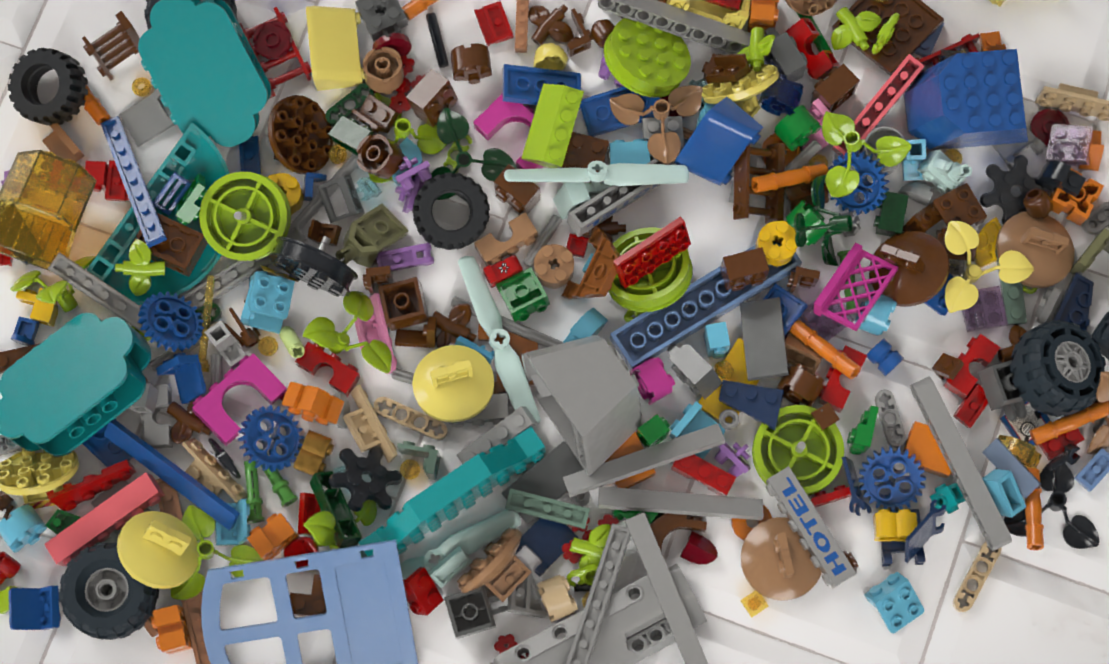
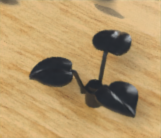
M1065 463L1053 471H1049L1047 466H1045L1040 473L1041 488L1044 491H1053V493L1049 497L1047 504L1042 508V513L1047 509L1054 512L1063 511L1065 523L1068 525L1063 530V538L1070 547L1075 549L1097 547L1100 543L1099 535L1094 524L1087 517L1076 515L1072 518L1071 522L1068 519L1067 507L1065 506L1067 497L1064 493L1069 492L1074 485L1072 471ZM1025 508L1013 517H1004L1003 521L1010 534L1026 537Z

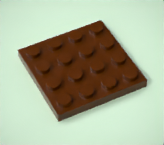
M857 0L849 8L855 17L863 11H870L882 19L874 30L865 32L868 38L866 41L869 45L868 49L863 51L853 41L851 45L890 76L909 54L912 55L944 22L942 16L921 0ZM899 13V20L894 26L895 29L890 40L883 46L880 52L873 54L872 47L877 42L880 29L893 14ZM839 19L833 24V30L843 25Z

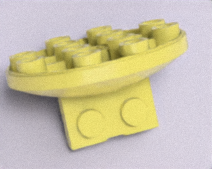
M764 64L761 66V71L756 72L753 70V66L750 65L751 72L737 82L710 83L702 88L703 100L709 104H717L725 97H728L753 118L761 109L757 95L769 88L779 78L778 69L774 65Z
M461 345L444 346L433 350L420 361L413 375V392L420 408L430 417L443 422H462L475 417L488 405L494 392V375L488 361L476 350Z
M22 449L21 452L0 462V490L11 495H22L24 504L48 500L46 492L53 490L56 493L63 490L64 483L76 474L79 468L78 456L74 450L65 456L56 457L46 451L35 453V451L30 452Z
M159 511L142 512L129 519L119 533L117 540L119 559L130 576L144 585L159 589L177 587L185 583L198 566L199 554L197 552L198 542L196 537L184 522L170 514Z

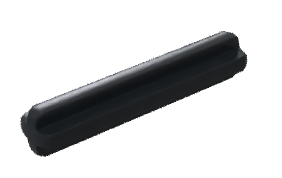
M431 12L426 14V20L439 68H444L449 65L436 13Z

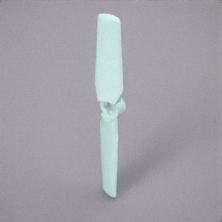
M592 161L589 163L588 168L508 169L504 172V178L508 182L578 183L590 182L591 180L593 182L604 181V184L635 186L687 183L689 180V170L685 165L632 163L606 165L602 161Z
M464 256L458 260V265L479 324L489 336V345L494 349V362L497 373L514 410L521 406L527 407L539 424L541 418L520 358L509 345L510 336L502 327V317L475 257ZM497 335H499L500 338H504L502 344H500L499 341L495 342Z
M506 509L449 536L437 549H431L426 552L425 556L405 560L400 563L403 579H407L419 567H425L427 572L434 568L436 565L429 563L433 554L436 557L440 556V559H438L439 563L460 546L469 556L498 539L507 528L515 529L520 526L521 519L519 514Z

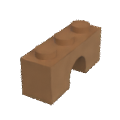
M526 212L508 222L509 229L512 232V237L508 241L500 242L494 238L492 233H489L474 242L475 249L486 266L502 261V258L507 255H515L519 252V248L524 245L529 246L537 240L538 231Z

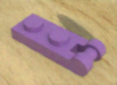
M431 243L383 251L377 257L378 267L390 266L392 271L432 265L434 264V257L431 256L430 252L432 250ZM422 252L423 258L417 259V253Z

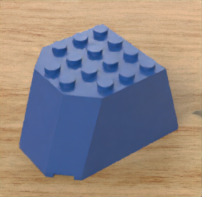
M1017 49L957 53L923 71L904 93L908 133L917 139H926V148L929 150L1028 142Z

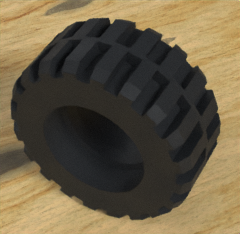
M52 48L32 49L27 52V56L22 55L19 58L20 62L15 63L12 67L14 71L12 74L10 73L8 78L11 80L10 84H8V91H11L9 99L10 102L14 103V109L20 112L22 117L29 119V121L51 126L54 123L62 125L64 121H71L73 119L72 115H78L81 111L79 108L81 105L84 106L86 102L84 97L88 95V89H86L88 79L83 76L85 74L84 68L72 56ZM55 70L59 79L57 94L50 102L42 104L37 93L38 83L45 73Z
M449 172L434 176L421 187L415 197L412 213L414 225H416L418 233L423 236L426 242L439 249L458 250L469 246L484 233L490 218V204H488V197L481 189L482 187L479 183H475L474 179L469 176H463L461 173L452 174ZM445 193H456L467 201L470 208V216L463 227L457 230H446L435 222L432 208L439 196Z

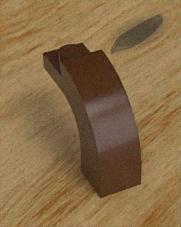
M666 513L657 518L650 527L662 551L663 541L669 533L675 530L705 533L707 522L703 521L701 517L691 516L690 519H687V515Z

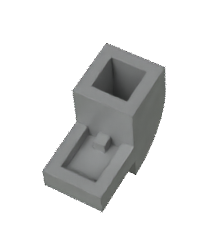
M221 320L204 332L231 369L234 370L240 365L239 361L247 356Z

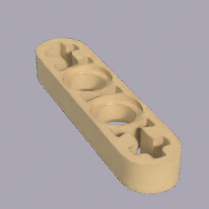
M379 397L374 402L377 414L437 441L443 440L447 436V427L439 420L387 397ZM384 402H386L387 407L391 409L393 408V405H395L396 407L392 411V416H389L390 411L387 409H383V411H380V407L378 406V404H383ZM400 409H404L407 412V417L404 420L396 418V412ZM419 417L424 418L426 421L425 426L422 428H417L414 425V421ZM431 421L433 422L431 424L432 427L438 428L441 426L444 433H439L438 436H435L434 430L429 428V432L425 431L428 429L429 422Z
M986 541L982 544L953 598L952 603L956 611L966 612L971 609L1002 548L996 549V552H992L988 558L981 557V554L987 555L989 551L987 548L988 544ZM979 561L987 564L986 572L982 573L977 570L976 565ZM969 579L977 581L978 587L976 590L968 589L967 581ZM966 593L973 595V597L968 596L965 600V603L968 604L967 606L959 607L958 599H963Z

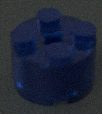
M779 74V78L761 93L758 103H762L761 108L768 113L776 116L784 113L790 116L795 113L793 110L800 104L804 86L800 83L789 81L786 76Z

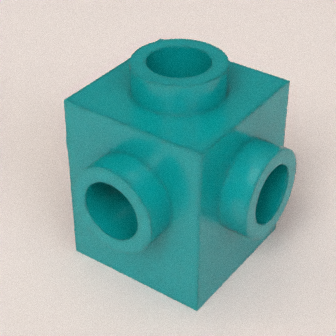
M957 482L948 486L944 483L935 488L936 493L929 496L931 501L937 500L935 508L940 509L943 505H946L948 515L959 509L958 505L966 501Z

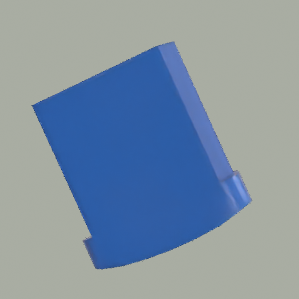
M320 173L305 174L303 201L312 200L313 182L327 181V175Z
M19 316L11 340L26 346L34 345L40 323Z

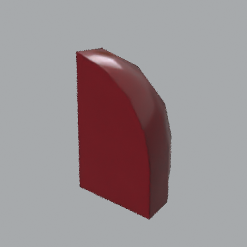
M691 531L687 539L688 542L680 554L681 558L698 565L709 564L718 557L715 545L709 539L694 531Z

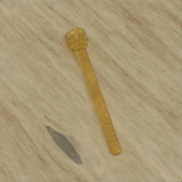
M213 275L207 277L202 319L204 329L201 332L198 356L202 372H209L210 364L206 360L209 338L204 332L210 328L215 285V277Z

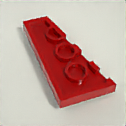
M126 459L102 469L99 475H87L83 477V481L72 485L70 482L63 485V490L56 493L51 490L46 492L48 499L61 510L70 511L76 508L78 504L93 499L98 493L110 490L113 485L120 481L130 479L137 472L135 467Z

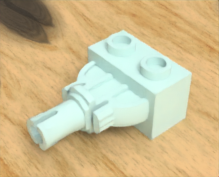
M941 150L930 151L917 169L922 174L923 179L932 182L936 186V190L942 194H946L959 187L964 179L972 173V168L968 164L961 165L958 162H953Z
M593 181L585 184L584 182L563 183V186L553 198L561 219H567L571 211L612 185Z

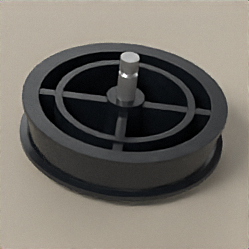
M326 236L323 237L318 248L292 238L277 237L276 242L278 244L274 252L268 255L273 265L289 273L290 278L297 281L301 280L308 283L307 286L314 290L321 289L336 297L349 296V288L353 280L358 278L357 273L352 268L325 252L331 241Z

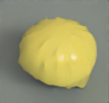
M545 43L537 48L533 66L534 68L562 71L567 65L568 57L564 49L559 45Z

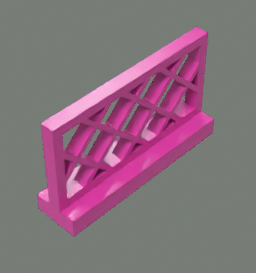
M855 242L814 302V314L820 317L823 314L857 332L898 271V267L863 250L862 245ZM863 258H866L872 262V266L862 268L860 262ZM886 268L890 270V273L880 277L877 269ZM874 270L876 278L865 280L863 272ZM860 273L862 281L851 283V275ZM878 282L880 288L869 292L867 284ZM864 285L866 293L855 295L853 288ZM850 288L852 296L841 298L840 291ZM868 297V306L859 307L857 300ZM854 301L856 308L844 310L843 303ZM840 304L841 312L833 313L828 310L831 305ZM857 313L859 319L856 323L847 320L846 315Z

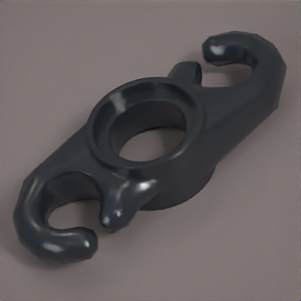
M209 438L208 442L222 465L234 477L240 479L241 475L228 453L213 438Z

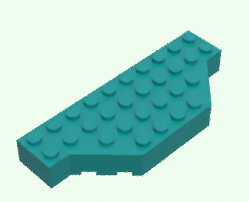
M530 426L516 437L508 440V445L505 446L501 443L490 448L489 454L481 452L408 500L403 505L401 513L397 511L387 520L385 528L383 525L380 526L376 531L359 541V545L396 540L400 556L408 550L407 546L411 543L417 544L425 538L424 535L429 531L434 533L442 527L441 523L447 519L452 521L459 516L458 512L463 508L468 510L476 504L475 500L481 496L486 498L494 492L492 489L497 485H500V487L504 486L510 481L512 475L515 473L520 475L528 469L526 466L532 462L534 464L538 463L544 458L543 455L546 453L545 445L532 426ZM373 549L365 550L366 556H373Z

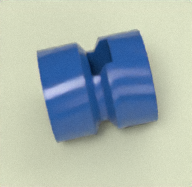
M885 338L877 343L866 355L873 364L877 363V369L884 376H887L902 362L904 357L897 350L892 351V345Z

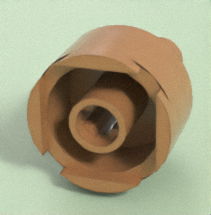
M382 47V49L369 51L364 57L363 70L365 81L369 88L373 91L389 95L400 87L404 80V70L401 57L397 51L389 47Z
M558 244L545 245L536 254L534 272L541 285L550 289H558L566 285L569 280L571 281L574 275V258L572 253L564 246ZM553 264H557V267H555V269H551V266H553Z

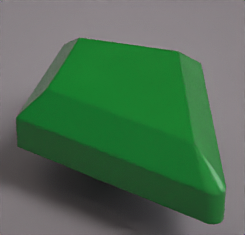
M57 509L46 523V526L57 535L82 517Z

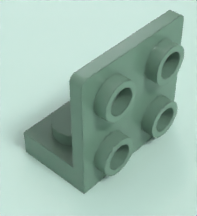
M403 441V444H397L400 454L425 458L423 463L424 473H426L428 479L437 480L441 455L435 449V446L424 444L423 447H419L410 441Z

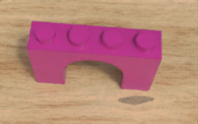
M502 93L473 122L474 129L489 141L508 123L521 122L531 127L534 111L528 105L503 102ZM522 156L516 160V168L539 169L544 167L522 160Z
M254 353L251 356L243 357L239 361L240 365L235 370L230 369L223 376L224 380L220 383L215 382L208 389L209 393L203 397L201 395L193 402L192 410L194 414L225 446L241 434L238 432L241 428L228 416L222 406L223 397L228 390L238 385L250 386L256 389L270 405H273L287 391L283 383Z

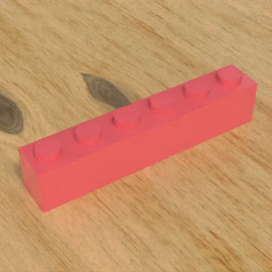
M909 54L854 120L855 131L859 133L861 140H865L867 135L877 127L923 71L925 66ZM844 141L832 148L838 155L843 154L845 156L847 152Z
M145 472L44 545L57 565L67 566L72 558L74 559L80 554V551L87 547H92L98 542L107 540L110 537L109 534L115 530H121L133 516L144 512L143 510L149 506L152 507L161 501L160 498L165 496L153 475Z

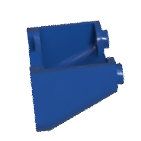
M725 97L705 114L674 163L687 166L690 173L719 186L724 184L726 186L733 178L731 175L733 171L731 169L746 147L750 144L755 145L761 138L759 133L764 127L730 98Z

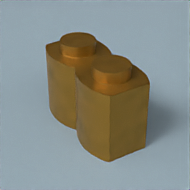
M309 430L293 468L310 476H313L314 473L324 472L327 466L324 463L327 455L331 456L335 447L332 444L333 440Z

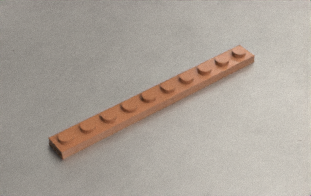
M161 478L156 479L165 494L158 503L160 512L170 514L182 521L183 511L178 491ZM201 591L197 596L181 600L196 664H211L202 630L201 605L203 594Z

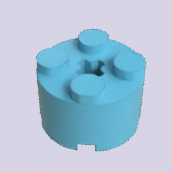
M882 294L859 329L876 336L882 335L883 331H887L890 326L891 320L888 318L890 313L894 312L897 302ZM869 300L862 301L860 307L868 306ZM858 314L856 315L855 322L859 319Z
M29 504L13 510L10 513L12 516L8 520L3 518L0 521V535L14 553L20 551L28 543L33 545L40 540L39 535L47 529L46 524Z

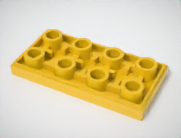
M738 338L718 369L717 375L722 382L727 380L757 386L760 379L748 381L744 341ZM722 384L706 399L701 397L698 402L702 405L701 410L718 420L721 412L727 409L736 411L738 415L740 414L739 411L719 401ZM726 417L725 421L727 423H732L733 419L731 417Z

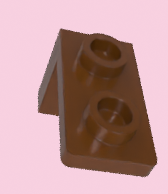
M575 8L571 9V18L581 37L572 38L567 43V52L570 57L590 49L591 40H593L590 30H586L583 25L585 22L582 14L577 13Z
M930 203L903 226V231L926 233L930 228L939 223L942 218L933 203Z
M428 316V323L424 324L423 331L396 330L395 346L435 348L437 317Z

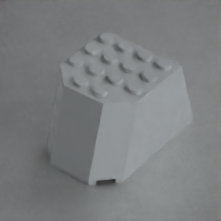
M597 335L526 352L521 355L526 378L528 381H533L538 392L535 395L537 401L587 475H592L641 426L640 393L637 388L639 383L636 377L630 375L626 363L618 359L614 346L612 344L608 345L605 339Z

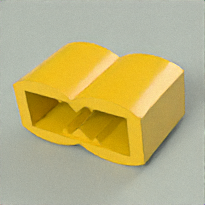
M881 509L873 516L874 541L905 542V539L917 527V513L911 512L909 509L899 510L898 513L890 512L889 509Z

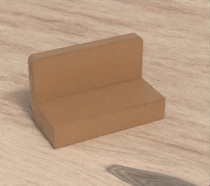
M58 123L50 126L53 132L45 137L42 142L56 159L67 160L70 166H72L85 156Z
M789 332L785 340L788 364L793 366L801 364L808 369L807 372L814 375L822 357Z

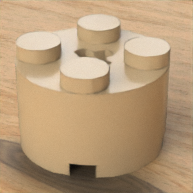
M559 574L536 583L551 623L575 614L574 611L578 610L574 598L567 592L571 589L565 576H560Z

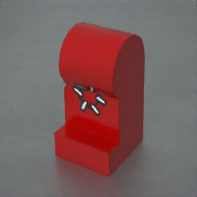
M513 255L491 266L484 267L483 273L492 289L496 287L495 284L522 272L524 269L517 256Z

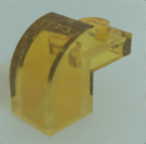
M999 435L998 438L1026 468H1037L1042 455L1035 450V446L1015 437Z

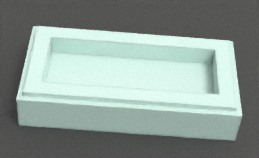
M458 546L432 568L428 574L442 589L473 561Z

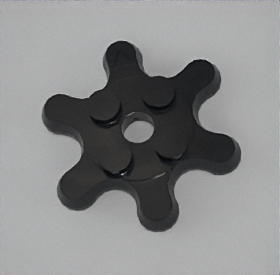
M1018 155L1014 158V166L1009 171H1003L996 164L988 165L985 171L986 175L993 181L994 188L991 192L982 194L979 201L981 206L985 208L994 205L1001 207L1003 210L1002 225L1012 216L1020 212H1026L1023 200L1028 191L1036 188L1045 190L1044 187L1035 183L1037 177H1031L1027 173L1028 159L1024 155ZM1015 185L1019 187L1021 192L1018 197L1013 196L1011 193V188Z
M379 447L370 449L366 458L356 456L349 448L342 449L339 453V458L345 464L346 469L343 473L330 475L329 484L334 488L344 487L349 490L351 497L348 501V507L354 512H359L367 500L376 502L382 510H389L393 503L392 498L386 492V487L389 485H399L402 481V474L397 470L389 471L385 466L381 465L383 451ZM369 474L371 482L364 481L362 475Z

